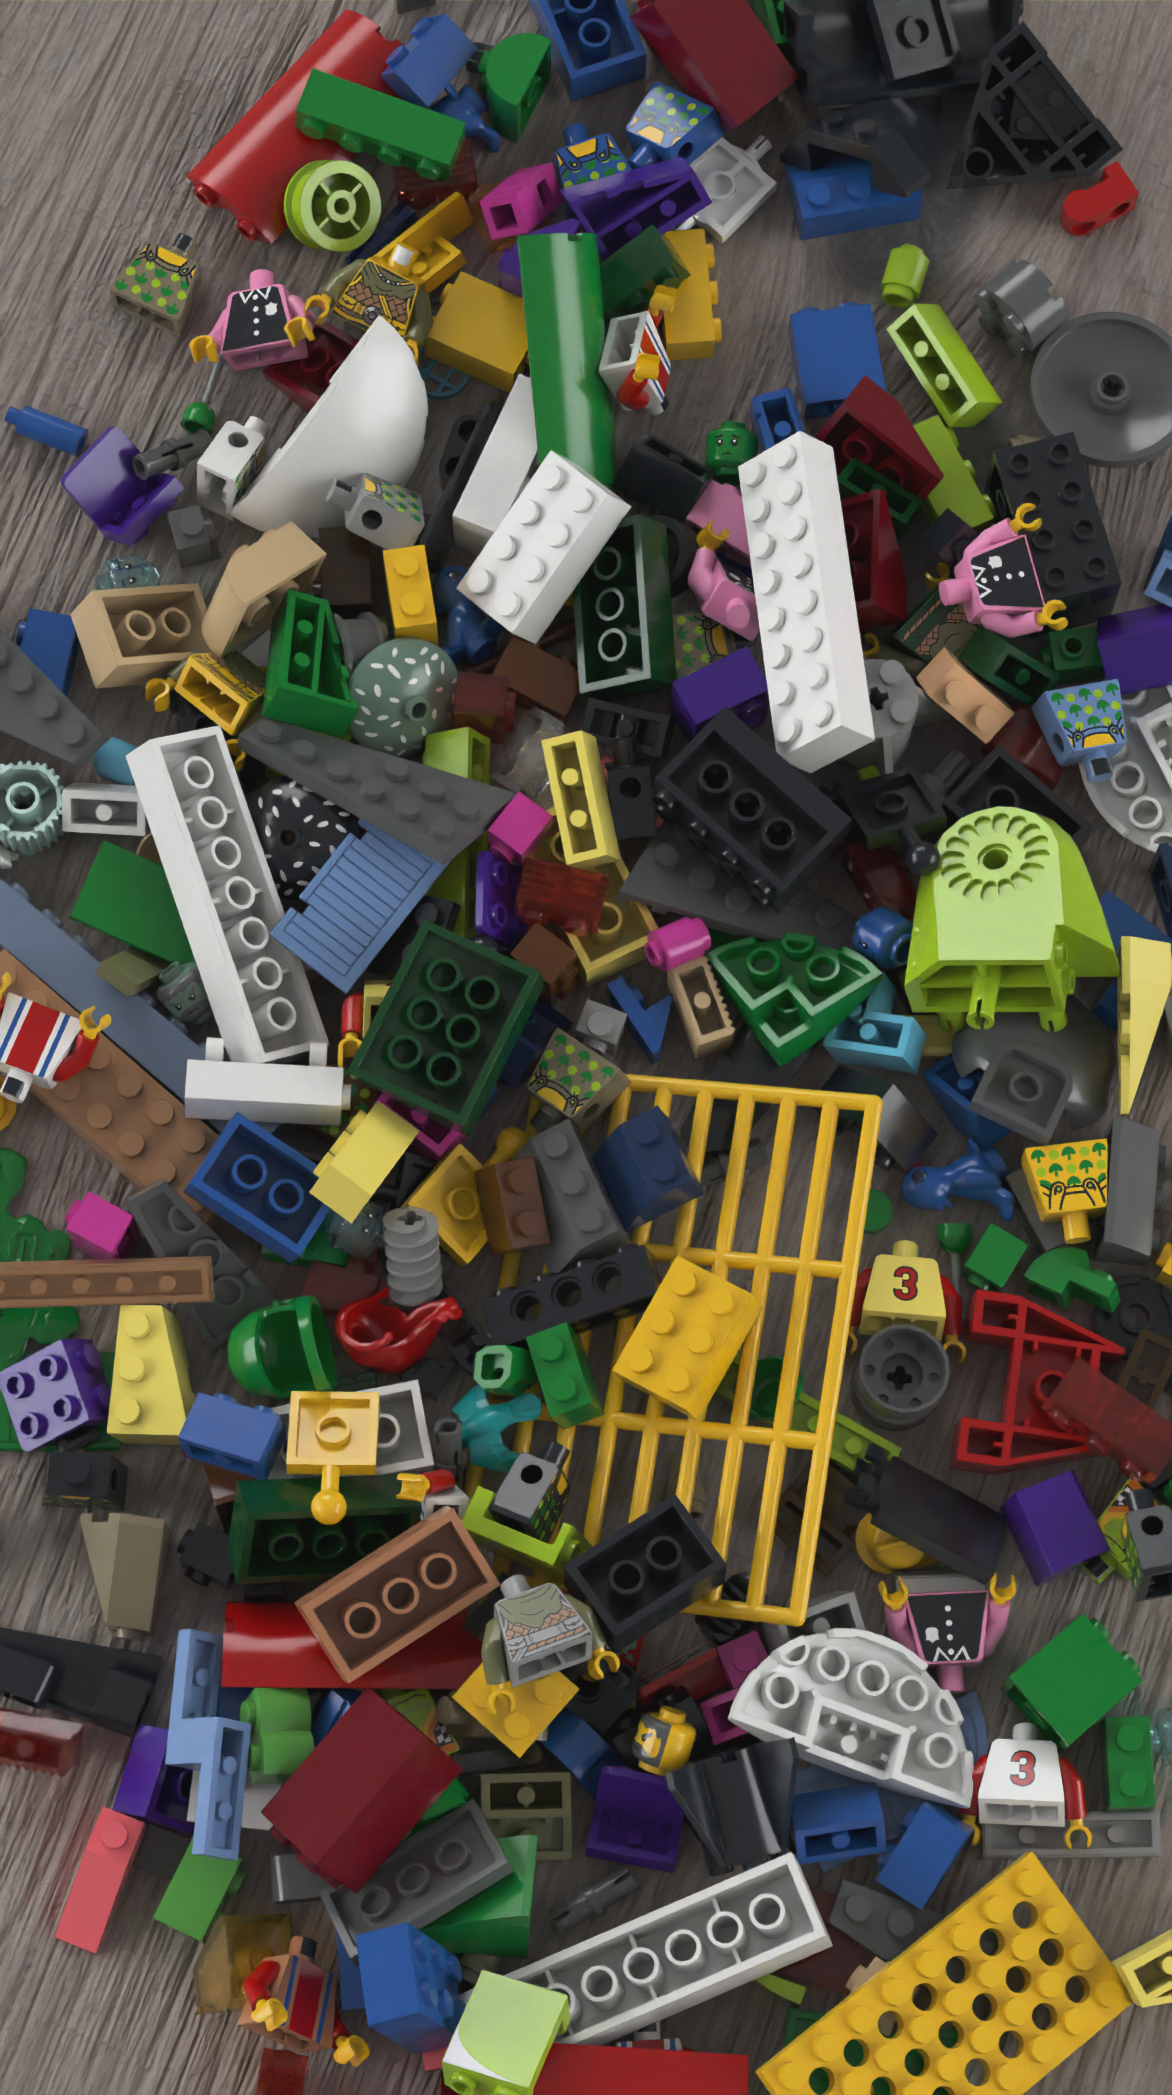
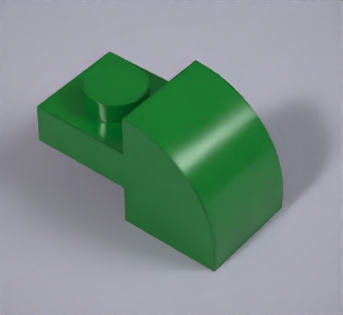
M1061 1247L1049 1250L1036 1258L1023 1276L1029 1294L1065 1311L1074 1297L1110 1314L1114 1313L1121 1301L1115 1280L1102 1270L1093 1268L1090 1271L1091 1266L1087 1252L1079 1248Z

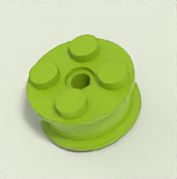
M317 160L300 168L290 180L284 196V214L291 232L304 245L316 250L345 252L358 248L372 236L380 219L381 199L374 179L361 166L349 161Z

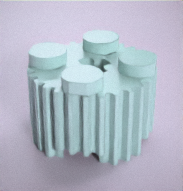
M18 761V764L15 766L12 762L6 766L0 764V843L2 842L5 848L10 846L13 852L17 850L21 855H35L39 851H43V846L50 848V842L54 841L57 843V836H63L64 834L62 831V797L64 786H62L59 775L55 774L53 768L48 769L46 763L40 765L37 762L35 765H32L31 761H27L26 764ZM21 804H24L28 807L31 806L30 808L25 810L19 809V806Z

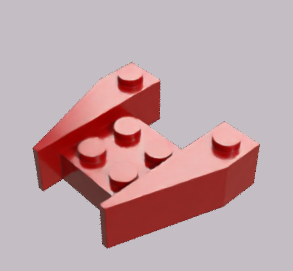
M977 1289L968 1300L963 1342L1008 1348L1001 1419L999 1423L961 1417L953 1427L949 1469L995 1475L1106 1455L1115 1447V1440L1092 1437L1099 1364L1107 1363L1114 1365L1124 1356L1125 1348L1019 1295Z

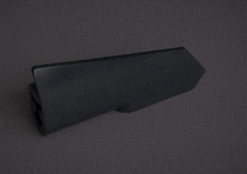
M499 394L496 399L487 402L480 416L474 414L463 415L456 420L452 427L439 465V483L444 493L433 515L423 512L425 526L414 546L425 545L430 574H438L444 568L454 540L452 515L502 411L505 395ZM472 432L468 442L461 439L463 434ZM455 469L452 477H449L448 472Z
M744 1021L729 1050L725 1049L707 1081L786 1087L824 1037L802 1054L780 1067ZM714 1098L705 1154L731 1150L738 1100ZM696 1102L680 1129L688 1149ZM755 1103L751 1130L772 1103Z
M0 1627V1696L40 1710H46L48 1707L134 1738L155 1687L163 1663L162 1657Z

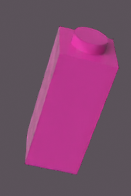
M552 162L516 169L480 201L492 240L528 233L564 201L559 191L560 186Z

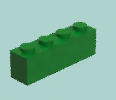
M312 68L296 108V128L301 129L305 135L314 139H323L324 137L338 142L341 147L350 152L360 153L363 151L375 155L381 162L390 166H406L414 169L420 176L429 180H437L439 178L449 181L465 139L466 122Z

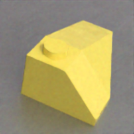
M1121 936L1117 948V961L1121 977H1117L1118 1116L1128 1118L1171 988L1172 955L1171 943L1132 936Z

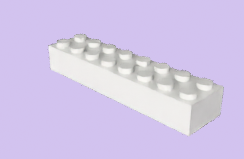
M798 431L738 466L776 752L792 766L812 773L874 741L875 735L833 447L802 431Z
M218 725L148 740L127 754L126 759L221 1037L224 1038V1046L229 1061L286 1064L305 1059L310 1056V1043L328 1044V1046L330 1044L301 960L269 936L285 913L221 727Z
M790 1852L504 1976L568 1995L570 2022L564 2035L557 2033L553 2043L602 2046L830 1948L833 1944L800 1864L793 1853ZM473 1989L459 1995L465 2005H467Z

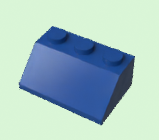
M848 154L832 156L812 171L789 164L784 165L800 241L919 219L922 202L920 188L908 198L875 190L869 160Z

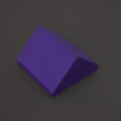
M1159 604L1097 618V643L1106 680L1118 679L1121 695L1172 685V607Z
M1074 1470L1067 1471L1018 1491L1000 1506L1002 1514L1007 1517L1008 1527L1036 1587L1111 1550Z

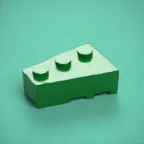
M288 589L272 617L262 716L342 739L359 708L356 699H352L347 684L350 676L347 666H342L338 652L340 640L328 600Z

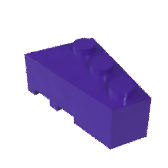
M683 157L559 189L574 216L580 221L584 232L597 235L598 255L603 261L652 224L665 234L713 203L696 173Z

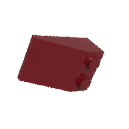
M327 322L320 325L315 323L313 329L315 340L309 341L308 338H305L308 358L271 364L262 372L268 381L306 413L311 411L330 386L329 380L359 342L358 339Z
M866 375L814 437L833 447L837 475H840L850 460L855 457L923 501L944 477L898 401Z
M877 489L842 499L841 507L859 632L862 633L906 621L907 579L885 491Z

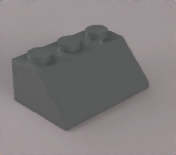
M1113 1116L1103 1139L1107 1138L1108 1143L1107 1206L1103 1215L1097 1217L1094 1261L1146 1266L1151 1258V1254H1158L1160 1229L1153 1228L1154 1212L1160 1213L1162 1209L1163 1187H1156L1157 1171H1164L1166 1146L1159 1145L1160 1131L1123 1116Z
M566 1119L529 1138L511 1161L534 1157L550 1237V1243L539 1246L538 1249L548 1272L561 1274L572 1270L573 1265L581 1260L588 1258L600 1260L612 1254L617 1248L631 1244L595 1166L587 1143L579 1129L569 1119Z

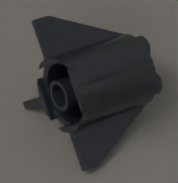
M753 1737L745 1741L724 1745L723 1749L713 1752L707 1750L692 1755L685 1765L665 1773L669 1791L684 1812V1821L701 1843L709 1877L732 1872L735 1870L734 1865H742L743 1871H748L769 1862L768 1856L770 1860H773L790 1852L795 1854L789 1830L799 1758L794 1737L769 1742Z

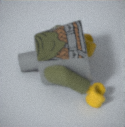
M518 1574L503 1581L500 1589L505 1598L494 1604V1618L486 1624L481 1649L486 1684L492 1686V1692L486 1700V1708L491 1715H496L494 1699L497 1695H503L507 1698L509 1713L516 1706L514 1695L505 1688V1682L507 1681L510 1682L513 1688L589 1660L587 1665L589 1674L592 1678L600 1680L604 1679V1674L599 1666L601 1658L607 1661L611 1672H616L619 1669V1657L615 1653L605 1650L604 1645L607 1641L595 1612L590 1606L569 1594H562L558 1587L552 1583H546L530 1589L525 1577Z

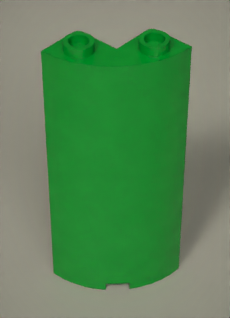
M551 233L517 236L516 245L520 263L539 467L552 450L576 463L613 492V484H615L614 481L619 470L611 390L598 371L606 341L597 235L592 233H577L573 235Z

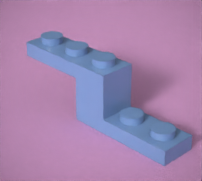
M193 1629L179 1630L165 1765L200 1771L192 1855L220 1860H238L251 1723L216 1717L223 1636Z

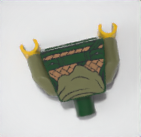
M937 564V572L941 578L936 579L930 576L928 572L925 573L926 587L930 592L906 615V621L898 623L883 639L887 645L881 647L873 633L864 635L865 641L870 645H874V647L869 651H862L863 656L869 659L896 660L904 666L905 671L913 678L919 675L943 647L958 658L980 624H971L967 621L963 603L945 606L941 602L939 595L940 582L956 579L950 578L947 564Z

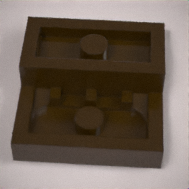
M811 1461L794 1482L781 1494L778 1507L775 1535L796 1552H798ZM830 1463L814 1560V1567L827 1578L856 1545L855 1534L859 1522L868 1513L846 1503L845 1499L850 1486L859 1491L862 1490L857 1488L853 1482Z

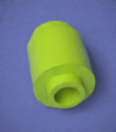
M904 244L900 248L891 250L880 286L883 292L881 298L885 303L897 308L906 309L910 308L914 301L919 299L930 263L922 249L914 245Z

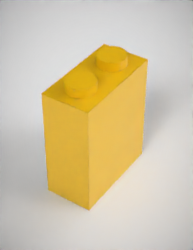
M461 271L454 284L448 283L445 286L439 301L441 308L436 316L432 315L433 324L425 340V356L510 393L518 375H523L528 367V364L523 361L524 357L528 354L523 298Z
M425 545L383 550L386 589L394 639L417 637L428 640L438 646L437 620Z

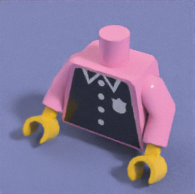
M259 269L250 273V289L232 292L228 296L227 307L222 311L212 331L208 335L192 339L189 346L195 363H199L202 358L207 356L210 362H217L219 360L218 354L221 352V355L235 371L308 358L305 338H308L309 341L315 340L313 329L316 317L310 309H308L305 315L303 314L305 302L301 297L291 295L283 284H274L273 272Z
M1022 504L1016 511L1015 519L1006 518L978 535L964 549L963 559L954 567L956 579L944 580L939 584V595L943 605L963 603L969 623L982 624L984 628L1008 638L1042 631L1044 625H1049L1054 630H1063L1068 625L1066 618L1051 619L1055 611L1065 610L1067 607L1060 600H1051L1046 604L1044 603L1026 535L1018 536V531L1021 529L1036 531L1041 527V518L1034 520L1030 524L1023 522L1025 513L1036 508L1034 504Z
M711 520L696 537L700 548L696 551L688 576L689 588L694 592L699 607L705 615L744 638L754 641L760 633L753 578L716 557L715 551L728 539L729 531L725 527L717 536L712 531L713 520Z
M994 1572L993 1577L989 1580L990 1593L992 1595L990 1598L989 1590L908 1594V1589L901 1577H898L899 1589L893 1594H888L886 1585L882 1580L878 1584V1590L886 1603L884 1608L888 1635L893 1641L903 1645L928 1664L927 1670L937 1669L938 1686L941 1689L949 1690L951 1694L965 1692L963 1668L979 1667L983 1662V1658L993 1655L1007 1629L1010 1599L1016 1593V1580L1013 1574H1011L1010 1585L1006 1588H999L996 1586L997 1575Z

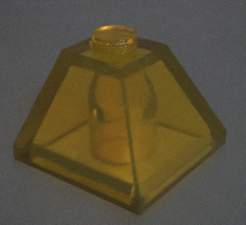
M292 1913L226 1915L218 1917L193 1968L197 2015L233 2013L243 2010L247 1999L243 1990V1982L264 1958L288 1954L290 1940L294 1937Z

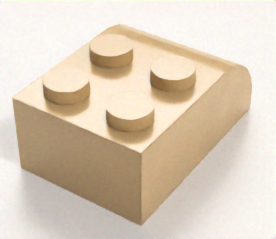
M292 521L277 530L275 528L269 529L261 536L259 541L251 546L247 544L242 545L230 558L202 620L204 640L219 658L270 628L272 617L288 589L308 594L327 553Z
M198 583L92 590L70 614L96 689L144 685L154 678L165 680L168 678L166 673L192 652L199 650L213 652L205 642L202 634V620L206 614L207 607Z

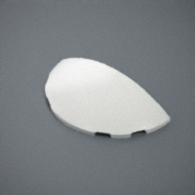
M379 315L329 380L330 386L283 448L279 447L230 511V515L244 524L263 532L271 528L277 530L292 521L309 538L319 537L318 528L346 527L344 509L326 501L329 488L336 478L355 486L359 476L362 473H368L401 487L406 485L416 468L425 443L424 436L428 416L427 394L424 380L421 378L412 351L400 334L382 316Z
M1172 685L1121 695L1127 739L1122 749L1115 756L1108 758L1113 774L1112 777L1101 782L1089 783L1083 763L1079 764L1083 783L1089 797L1105 821L1122 837L1128 838L1133 843L1153 854L1156 853L1159 844L1168 843L1172 847Z
M834 1628L826 1630L824 1633H816L805 1637L804 1635L799 1636L773 1650L770 1656L761 1662L756 1669H753L733 1701L728 1716L729 1721L764 1742L794 1737L799 1758L865 1783H875L876 1786L951 1806L965 1809L970 1808L974 1782L972 1780V1773L974 1772L973 1754L965 1748L960 1728L964 1719L950 1691L941 1689L926 1671L928 1664L911 1650L885 1636L849 1628Z

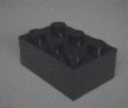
M999 744L942 803V809L947 815L948 828L953 826L962 817L997 806L1017 807L1055 821L1071 836L1079 851L1088 843L1094 827Z
M674 1494L565 1564L563 1584L574 1598L594 1610L607 1641L606 1644L613 1653H617L725 1583L727 1564L676 1494Z

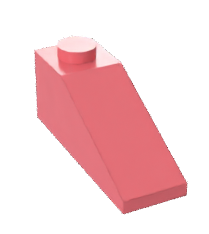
M102 1807L84 1850L55 1938L94 1954L98 1953L149 1829L144 1822L107 1807Z

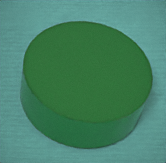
M870 1189L864 1227L865 1234H876L883 1231L889 1225L892 1218V1203L887 1195L879 1190Z

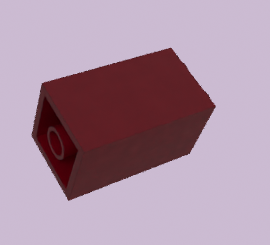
M638 0L636 4L640 9L629 17L682 93L715 108L723 132L742 124L799 79L794 69L745 0Z
M367 1687L262 1809L261 1813L273 1824L268 1832L286 1848H291L297 1853L296 1859L315 1875L318 1874L336 1890L343 1884L357 1894L463 1768L406 1716Z

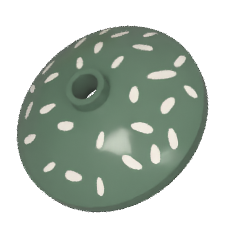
M417 637L393 639L373 649L358 664L348 682L351 698L356 699L359 708L348 729L359 745L396 757L407 758L425 751L427 734L446 731L457 711L460 698V681L457 669L451 658L434 643ZM419 703L416 710L412 712L414 705Z

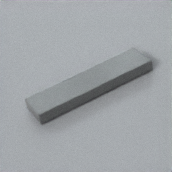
M1159 1811L1087 1812V1817L1083 1818V1825L1091 1832L1092 1843L1086 1849L1085 1834L1081 1831H1073L1070 1835L1071 1851L1064 1842V1835L1070 1828V1821L1068 1819H1065V1827L980 1823L982 1860H1017L1024 1853L1033 1851L1038 1859L1161 1857Z

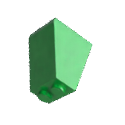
M1084 1614L1080 1615L1011 1674L1000 1688L1027 1720L1039 1728V1733L1046 1741L1056 1743L1058 1755H1061L1143 1681L1138 1676L1141 1669L1135 1660L1125 1651L1119 1654L1107 1641L1111 1638V1635L1102 1623L1094 1617L1089 1620Z
M528 1834L497 1838L514 1872L419 1929V1931L453 1953L527 1959L538 1835Z

